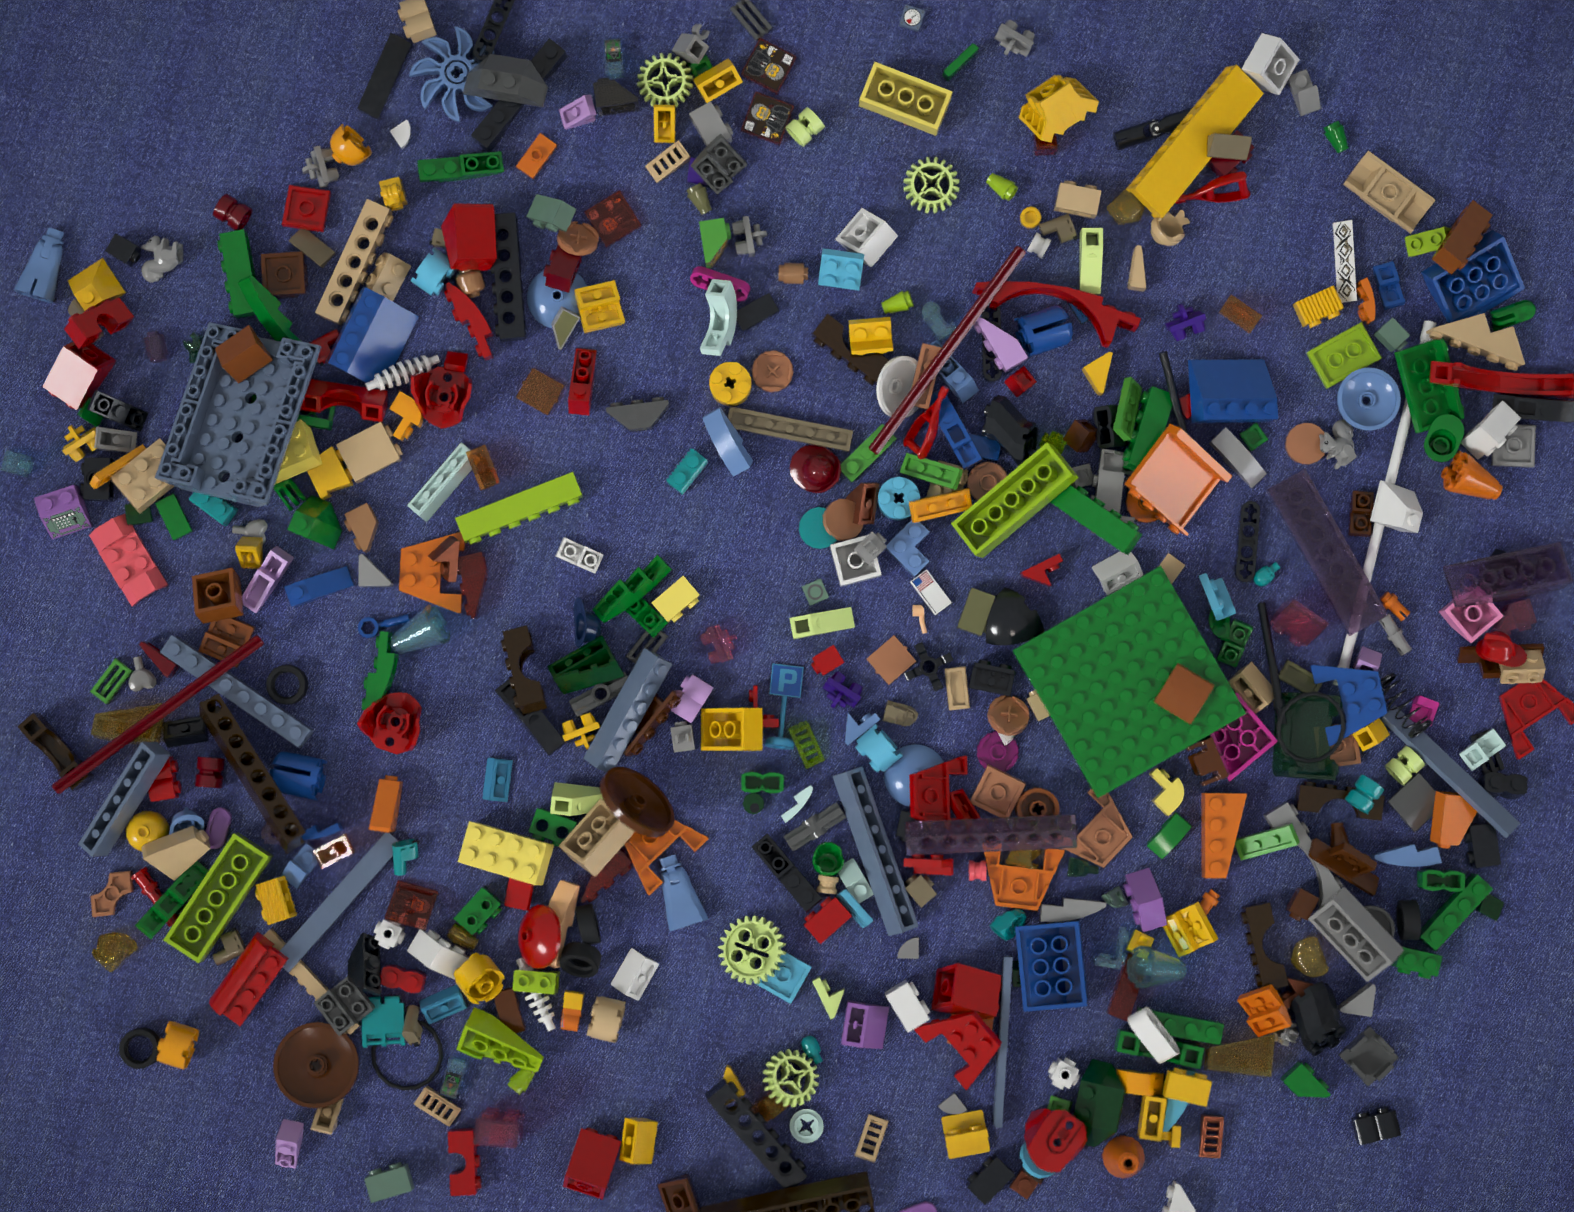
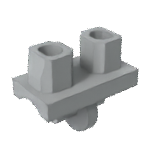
M1008 20L1005 24L1002 23L994 39L998 40L1000 45L1006 48L1004 54L1008 56L1010 51L1017 55L1020 53L1027 57L1034 44L1035 34L1029 30H1025L1023 34L1016 32L1018 25L1012 20Z
M320 146L313 147L314 150L310 152L312 159H305L307 166L302 168V172L304 174L309 173L311 180L317 178L320 188H324L329 183L338 180L339 174L336 167L326 169L325 166L326 162L334 160L332 150L321 149Z
M749 216L742 217L743 220L732 223L734 235L745 234L746 241L735 242L737 255L749 254V257L755 256L753 239H756L757 246L763 245L762 238L767 236V231H761L760 225L755 224L753 225L754 232L752 233Z

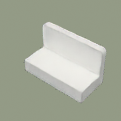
M1120 551L1092 566V570L1100 580L1106 595L1143 576L1140 564L1132 552L1126 555Z
M631 948L611 985L624 995L639 1001L659 963Z

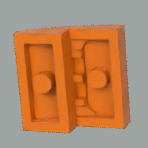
M1272 984L1239 995L1237 1001L1249 1016L1246 1022L1258 1037L1292 1025L1288 1011Z

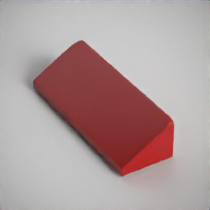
M509 878L504 905L529 911L534 885Z

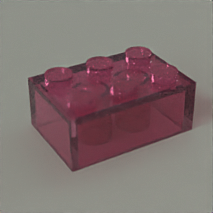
M487 1107L476 1118L474 1145L517 1148L523 1140L525 1114H520V1110L516 1109L499 1112V1108Z

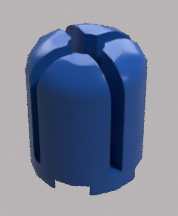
M1054 305L1014 319V322L1018 321L1019 330L1015 332L1016 339L1029 354L1028 358L1065 346L1072 340V323L1051 328L1066 322L1070 318L1061 306Z
M283 751L273 758L271 766H274V769H270L269 774L281 793L318 801L316 795L317 793H322L327 775L323 773V764H327V760Z

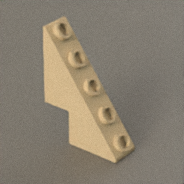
M1485 313L1426 331V334H1429V337L1432 339L1443 338L1452 347H1462L1467 349L1469 354L1482 355L1487 357L1486 360L1489 362L1504 364L1507 369L1516 371L1518 367L1525 365L1514 326L1491 333Z

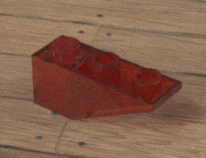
M483 552L458 557L457 575H461L463 583H460L462 595H466L468 602L464 604L467 616L471 615L473 620L477 619L489 574Z
M622 848L596 877L591 875L581 899L582 903L586 900L591 903L599 896L597 891L602 887L606 890L615 883L613 880L618 874L623 876L631 869L629 865L632 861Z

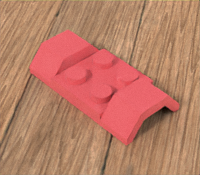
M126 514L110 519L91 532L89 535L132 607L151 593L168 586L167 581L135 528L127 524Z

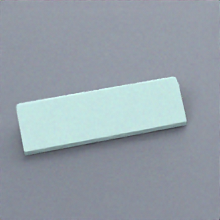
M461 442L407 506L427 522L480 461V457Z

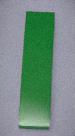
M249 275L238 282L251 309L275 341L281 342L282 338L301 341L289 330L292 322L278 310L281 302L252 275Z
M657 555L644 570L638 567L625 582L619 579L592 609L593 612L603 623L607 622L644 597L672 568L662 557Z
M196 861L170 886L135 926L148 938L152 939L197 890L208 870Z

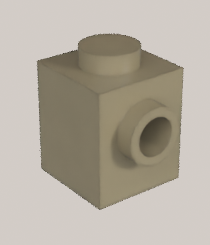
M913 874L905 881L907 884L905 886L906 891L921 908L937 895L932 889L934 883L927 875L922 877L921 874L918 876Z

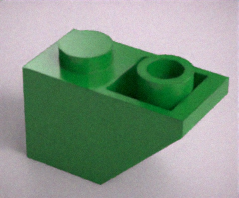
M1298 1061L1280 1078L1298 1097L1328 1098L1331 1095L1327 1091L1329 1086L1321 1078L1317 1080L1312 1075L1315 1071L1307 1063L1303 1065Z

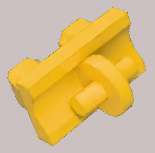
M73 425L68 426L70 433L64 437L67 441L73 438L74 440L63 446L62 451L65 456L69 454L77 462L85 457V453L80 448L83 444L87 443L92 451L97 449L94 448L96 427L80 436V433L85 431L82 425L78 428H75Z
M591 712L580 716L584 725L583 728L576 729L573 719L562 723L565 734L562 735L564 741L581 736V739L574 741L576 747L584 744L586 750L589 749V742L593 741L595 735L586 736V734L601 727Z

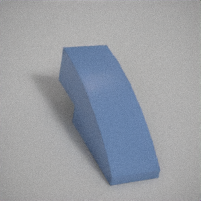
M721 407L703 416L702 419L712 442L732 476L734 477L750 468L753 459L742 445L743 439Z
M1411 843L1370 855L1373 860L1398 866L1419 867L1442 863L1437 846L1416 850L1415 844Z

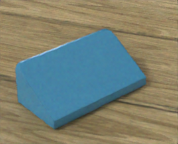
M487 759L482 797L484 800L508 802L513 760Z
M457 984L419 1001L420 1009L429 1025L468 1008Z

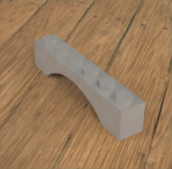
M1283 802L1263 816L1271 829L1290 823L1293 824L1300 841L1297 846L1304 851L1316 871L1319 883L1318 906L1320 908L1343 885L1337 876L1333 877L1329 869L1308 856L1312 843L1308 836L1310 831L1304 822L1300 823L1297 815L1299 813L1293 804L1289 805L1288 802Z

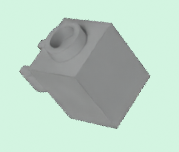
M695 24L692 27V34L682 33L671 50L686 63L699 64L709 48L702 41L708 37L709 31L703 30L700 34L701 24Z
M872 531L854 548V551L869 565L887 548L885 545L887 541L879 532L875 535Z
M687 721L674 723L675 727H671L674 753L696 750L692 725H687Z

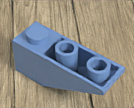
M935 340L932 344H930L941 348L943 347L938 340ZM951 355L938 375L953 394L964 403L976 394L979 389L974 379Z

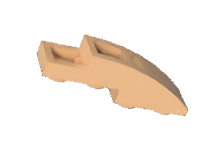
M560 880L548 905L556 912L561 926L559 951L554 961L549 965L555 969L560 967L559 963L565 944L567 928L573 924L580 885L565 880Z

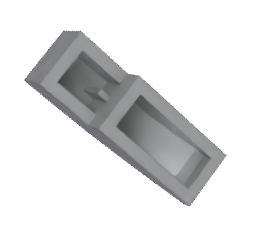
M1226 427L1209 442L1223 457L1222 460L1251 489L1267 474L1251 453Z
M1062 897V906L1040 905L1039 921L1062 922L1083 918L1105 908L1106 902Z

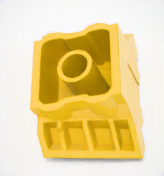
M1054 75L1025 95L1028 103L1021 107L1019 119L1040 140L1052 143L1054 133L1064 135V131L1080 120H1085L1087 111L1096 113L1099 101L1077 79L1062 78L1061 75Z

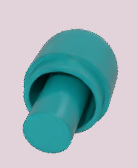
M1274 562L1269 567L1266 565L1260 568L1253 578L1255 584L1263 587L1274 580V577H1276L1274 573L1281 568L1278 563Z
M813 1036L804 1037L801 1041L804 1053L808 1058L812 1057L815 1065L823 1061L819 1054L821 1047L817 1039Z

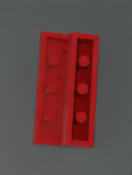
M257 932L209 999L210 1006L218 1015L224 1014L238 1026L243 1025L289 960L288 957L273 947V942L261 933Z

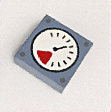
M905 5L899 26L919 32L925 10Z

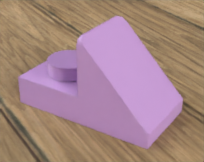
M584 95L559 109L564 129H571L594 122L595 115H597L591 95Z

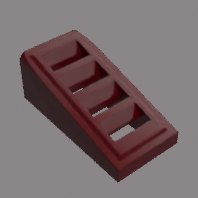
M141 641L140 647L167 678H172L180 666L161 654V650L148 641Z

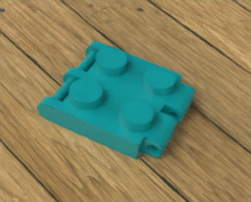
M381 996L368 997L376 1008L362 1019L363 1048H368V1045H382V1047H386L387 1044H401V1046H405L406 1040L402 1036L405 1021V1003H401L400 996H385L384 1004H382ZM387 1038H400L399 1040H387ZM368 1039H381L380 1041H368Z

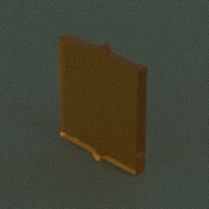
M532 368L526 380L522 381L523 385L516 398L548 416L554 404L558 402V397L564 385Z

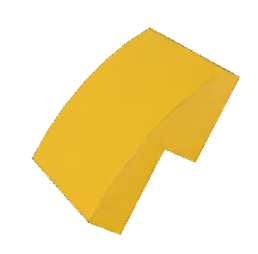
M615 280L574 290L584 333L625 323Z
M1199 901L1167 915V925L1162 926L1178 957L1192 953L1198 948L1218 940Z

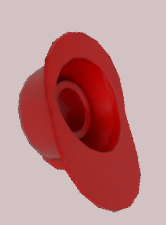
M1501 631L1486 633L1484 639L1476 645L1477 655L1487 661L1510 667H1518L1527 660L1525 650L1520 645L1513 643L1509 635Z

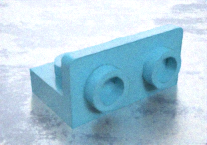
M1207 573L1199 575L1216 620L1219 621L1236 614L1223 579L1209 580Z

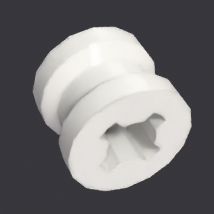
M1036 233L1027 251L1036 253L1042 259L1051 240L1049 238L1044 239L1041 237V234Z

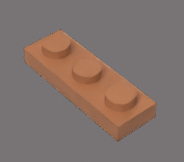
M922 343L912 387L940 351L941 347ZM936 377L914 405L915 407L929 408Z

